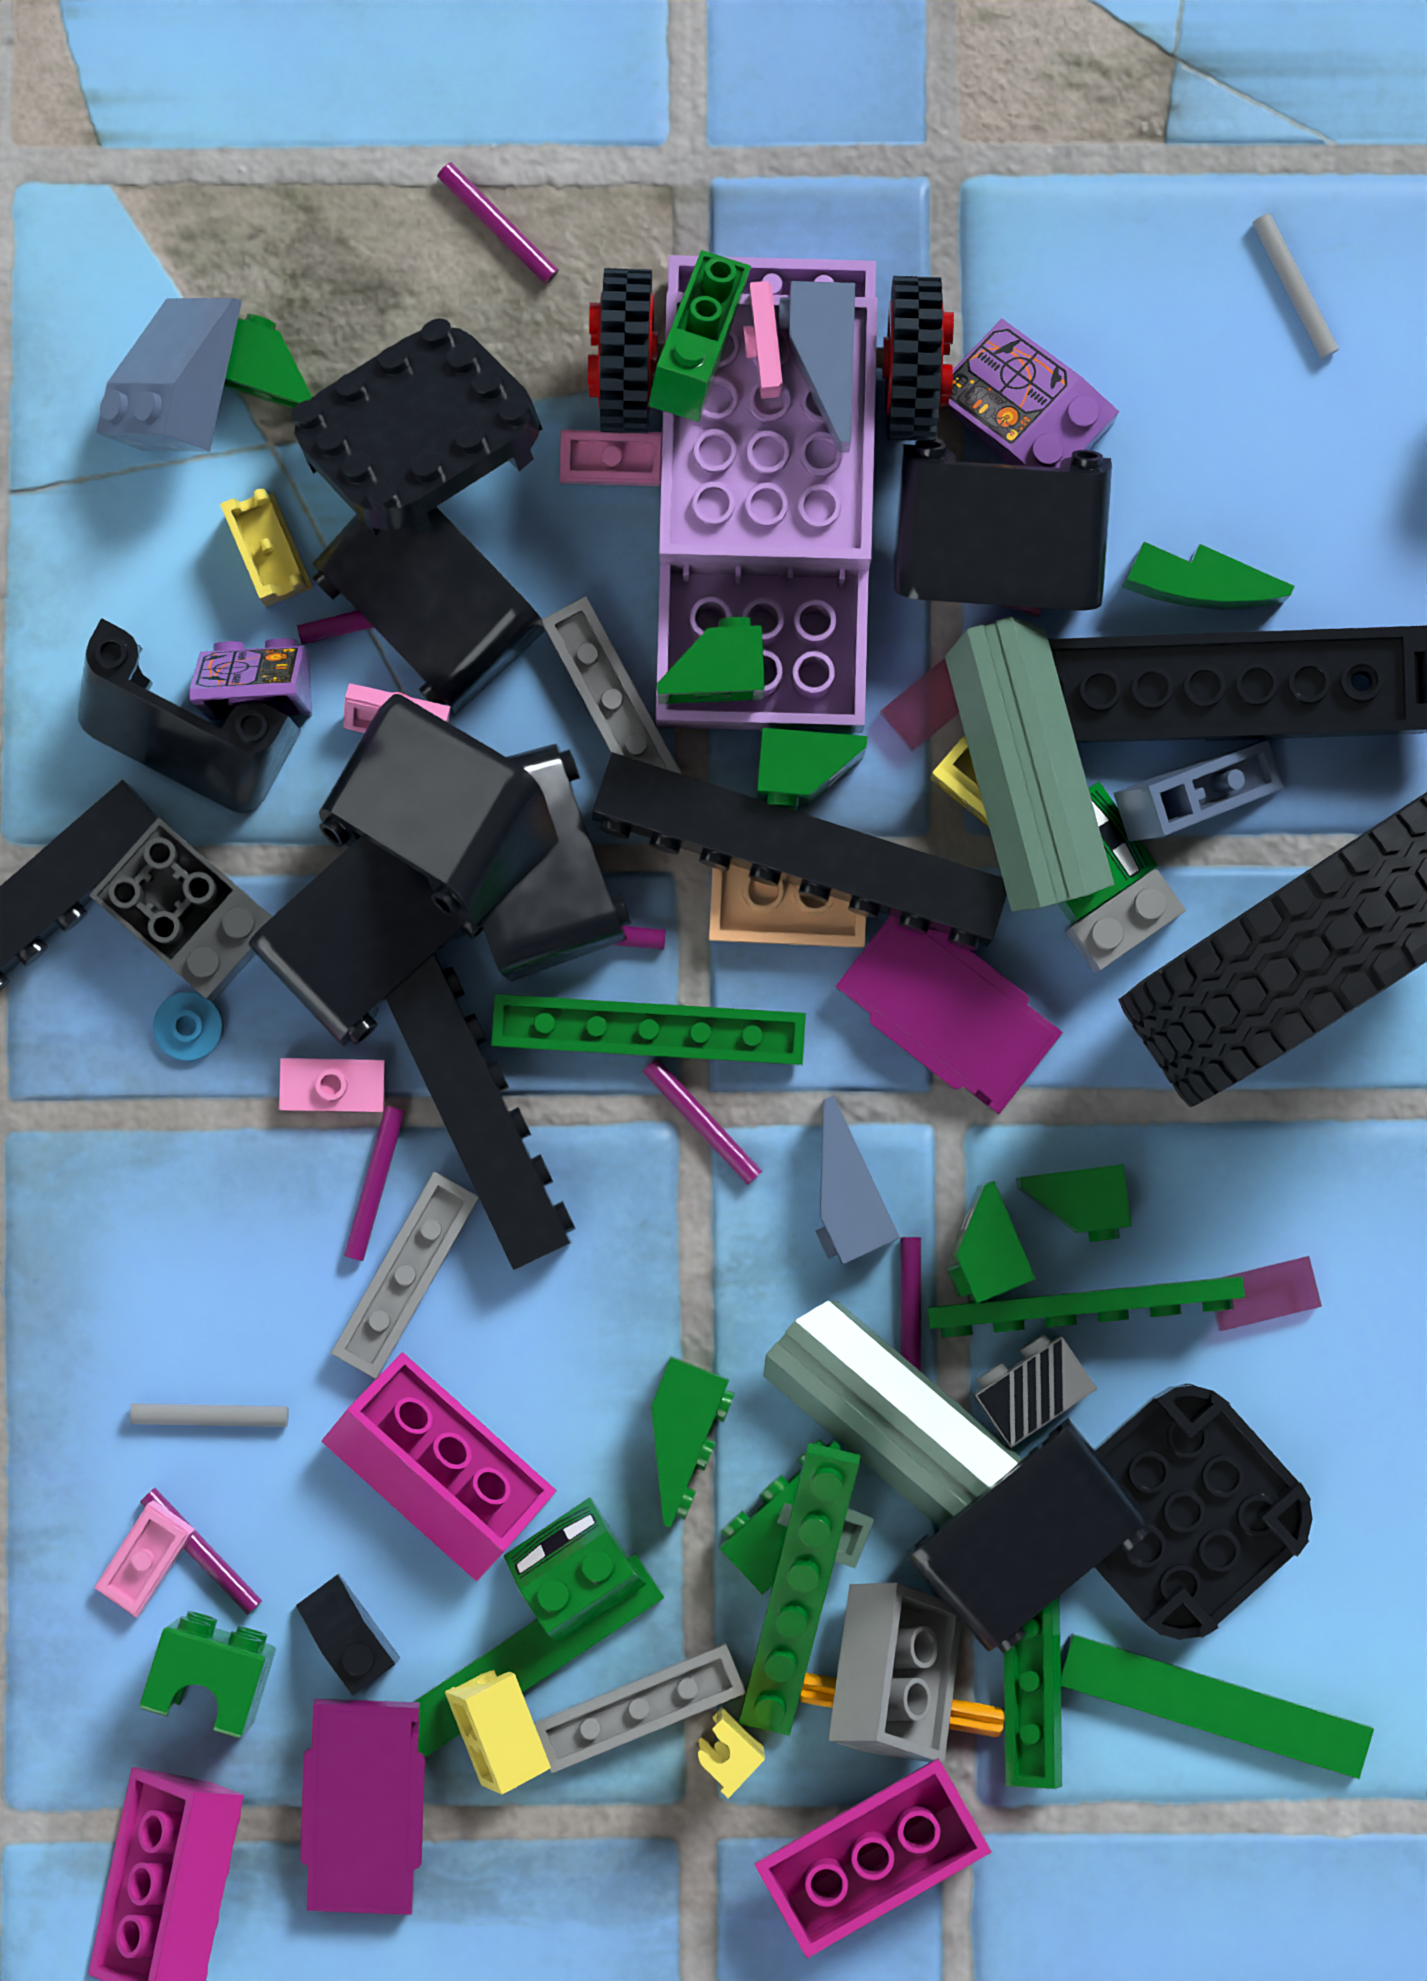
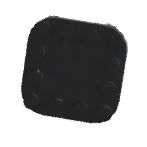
M442 318L427 322L422 330L386 348L377 356L318 392L310 400L296 405L292 411V418L295 423L294 434L312 473L318 472L357 514L362 528L375 537L379 534L380 529L391 531L410 528L413 536L431 529V524L426 515L427 512L507 461L519 472L534 459L531 448L539 436V431L543 430L533 402L525 387L472 335L460 328L451 327L450 322Z
M1189 1383L1168 1387L1151 1397L1095 1448V1451L1148 1513L1150 1519L1143 1525L1149 1532L1145 1538L1127 1552H1124L1119 1546L1094 1568L1146 1625L1160 1635L1179 1640L1195 1637L1203 1638L1218 1629L1217 1625L1294 1555L1298 1557L1310 1541L1308 1536L1313 1520L1310 1505L1311 1498L1304 1486L1231 1407L1230 1403L1213 1390Z

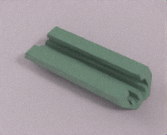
M1013 616L996 620V623L985 626L982 624L967 628L945 655V660L1011 912L1046 907L1087 896L1114 885L1046 630Z
M828 1300L796 1319L786 1330L784 1336L766 1354L763 1376L848 1450L859 1454L862 1462L938 1527L946 1520L949 1521L1022 1460L1020 1456L839 1301Z

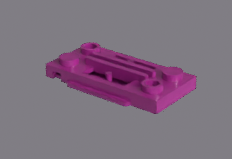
M890 916L835 988L870 1014L869 1021L871 1025L953 1089L963 1087L999 1115L1063 1032L1028 1005V995L971 950L949 943L947 941L949 934L940 931L934 932L930 928L926 935L911 932L897 925L899 918Z
M315 1698L312 1717V1747L308 1748L303 1756L300 1860L304 1865L308 1866L307 1911L412 1915L414 1908L415 1869H418L422 1863L425 1756L419 1752L420 1702Z

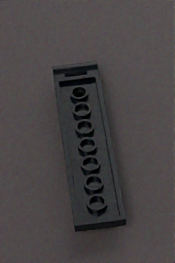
M1427 625L1048 639L1076 743L1192 739L1226 741L1427 733ZM1358 674L1365 675L1370 681V688L1366 691L1356 690L1351 683L1352 677Z

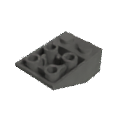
M159 817L89 895L204 998L212 1002L217 999L256 955L249 947V941L273 917Z

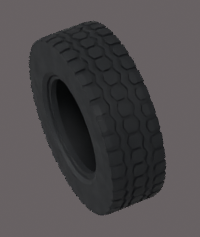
M1427 792L1144 978L1118 999L1124 1014L1133 1024L1132 1027L1142 1038L1144 1045L1159 1067L1162 1068L1169 1082L1173 1084L1180 1098L1189 1107L1198 1105L1260 1070L1427 962Z

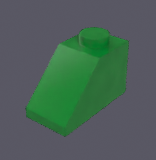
M247 314L245 320L238 318L224 387L290 409H294L296 405L303 401L310 400L312 395L280 331L275 330L276 323L255 314Z
M1124 1164L1016 1178L1017 1188L1074 1233L1088 1232L1089 1242L1120 1238L1119 1228L1132 1226Z

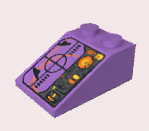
M1002 318L953 369L952 395L949 396V405L946 407L1006 464L1060 468L1061 460L1071 457L1073 451L1089 450L1114 424L1120 412L1082 376Z
M278 638L266 640L265 648L245 649L244 642H218L213 644L214 651L200 652L189 689L190 701L209 720L227 719L228 715L237 705L246 701L265 703L288 716L313 714L309 652L305 646H296L295 639Z

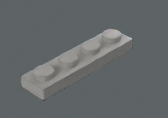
M585 596L542 619L547 635L609 751L681 774L588 598Z
M436 1171L433 1172L331 1354L371 1377L378 1378L479 1201L478 1195Z
M725 1642L534 1721V1725L551 1766L550 1771L555 1773L746 1694V1689L728 1645Z

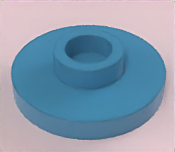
M181 992L167 998L158 1008L153 1022L154 1036L160 1048L169 1056L183 1061H195L206 1057L218 1046L223 1034V1019L218 1007L212 1001L207 1000L198 993Z

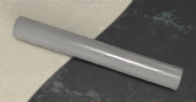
M1271 213L1257 218L1252 224L1320 358L1324 359L1336 353L1339 347Z
M132 1403L130 1409V1423L143 1425L288 1427L289 1421L288 1406Z

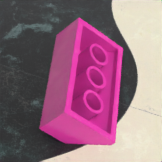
M403 1352L355 1400L321 1440L325 1446L476 1582L504 1553L557 1491Z
M937 1758L755 1862L754 1865L806 1958H809L992 1852L940 1759Z
M141 1767L131 1768L88 1975L101 1981H206L214 1935L219 1922V1912L226 1878L230 1870V1859L237 1826L241 1818L243 1794L213 1782Z

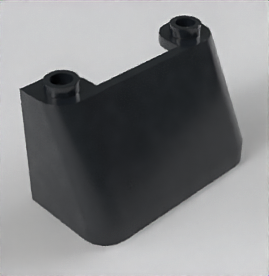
M938 440L916 441L915 445L903 444L894 550V590L901 596L917 600L1077 611L1097 609L1102 604L1112 478L1111 458H1103L1101 453L1092 450H1076L1072 452L1071 457L1061 460L1060 468L959 462L956 461L955 454L946 449V444Z
M438 507L426 513L432 528L415 536L412 535L410 528H403L391 531L380 529L379 534L375 537L362 528L356 514L312 563L318 571L312 579L332 600L341 595L349 601L408 662L425 682L418 690L429 702L450 706V710L457 715L545 632L541 617Z
M101 618L88 642L85 653L78 704V721L82 729L95 740L231 811L245 813L258 808L268 795L301 733L290 717L265 703L246 701L237 705L231 711L222 728L217 727L149 691L153 682L143 674L139 667L140 653L143 648L124 629Z
M393 694L379 707L319 811L322 821L319 825L320 830L332 844L337 847H342L343 845L350 847L361 836L427 876L433 890L431 899L441 912L452 918L457 915L473 926L559 842L544 793L538 782L527 770L399 694Z
M557 743L506 756L527 770L540 785L559 842L480 920L495 963L500 973L511 982L628 940L623 926L632 924L622 895L612 897L605 884L573 794L572 781L580 779V775L570 749L561 752Z
M361 836L270 918L251 938L249 947L342 1046H345L350 1041L355 1045L360 1043L375 1030L378 1025L374 1020L379 1011L377 1006L451 938L459 939L467 935L470 939H473L484 930L481 921L473 926L457 915L452 918L441 912L431 899L433 890L427 876Z
M1069 1418L1048 1434L1049 1437L1042 1442L1043 1446L1040 1449L1037 1446L1028 1452L1029 1455L949 1521L946 1520L939 1526L940 1532H933L929 1536L928 1534L907 1550L906 1558L987 1651H991L996 1647L1002 1653L1008 1651L1027 1634L1022 1628L1024 1624L1120 1546L1124 1552H1127L1149 1533L1143 1526L1150 1519L1148 1513Z

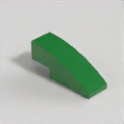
M1143 542L1138 550L1122 588L1152 599L1187 607L1218 610L1251 609L1283 604L1291 596L1295 587L1201 544L1194 551L1189 562L1146 542Z

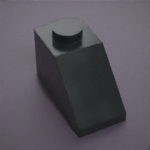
M339 1573L296 1605L321 1653L352 1696L394 1666L400 1659L398 1653Z

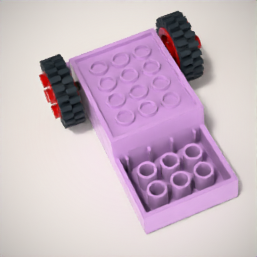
M669 255L665 342L658 341V331H654L652 269L604 268L603 291L601 292L600 303L590 302L589 306L591 346H598V355L588 354L587 371L589 397L598 398L601 432L648 433L649 413L651 407L648 405L653 385V373L656 371L657 363L699 256ZM726 257L751 265V270L699 422L663 411L657 683L707 628L718 627L719 619L749 617L751 626L762 625L763 700L659 704L656 691V727L762 730V728L809 732L863 733L866 698L868 578L872 547L876 368L882 369V379H885V413L887 416L888 440L935 441L940 407H948L949 396L952 395L953 365L943 364V355H950V344H953L954 312H944L941 277L893 276L891 300L889 301L887 337H883L882 347H876L878 298L876 297V261ZM768 281L772 285L783 382L782 394L779 397L761 399L756 357L746 358L743 326L753 325L749 297L750 283ZM791 281L855 283L852 419L849 452H838L789 348V330L779 329L780 297H790Z

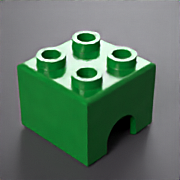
M187 1611L186 1616H180V1618L162 1630L141 1698L140 1708L167 1717L173 1704L180 1706L186 1686L201 1685L214 1694L218 1703V1714L213 1731L240 1738L255 1721L276 1648L266 1643L268 1635L263 1632L238 1626L236 1632H227L215 1628L218 1621L216 1618L198 1612Z

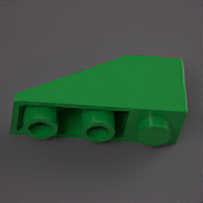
M704 250L700 251L657 363L648 406L699 422L721 362L751 265Z
M674 1356L670 1357L651 1405L663 1525L670 1528L675 1516L685 1520L696 1493V1490L687 1487L694 1468L702 1471L705 1470L715 1445V1441L707 1439V1435L714 1419L724 1422L735 1394L726 1390L729 1378Z
M834 1438L827 1445L820 1439L814 1443L838 1450L841 1447ZM806 1451L797 1459L801 1466H803ZM802 1468L788 1481L782 1475L778 1476L759 1494L764 1503L752 1515L748 1516L742 1510L720 1531L726 1539L719 1544V1549L761 1595L773 1585L787 1526L778 1524L777 1520L784 1503L793 1505Z

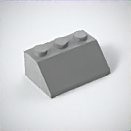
M900 1583L849 1584L828 1741L866 1753L932 1762L939 1758L941 1763H945L962 1622L942 1599Z

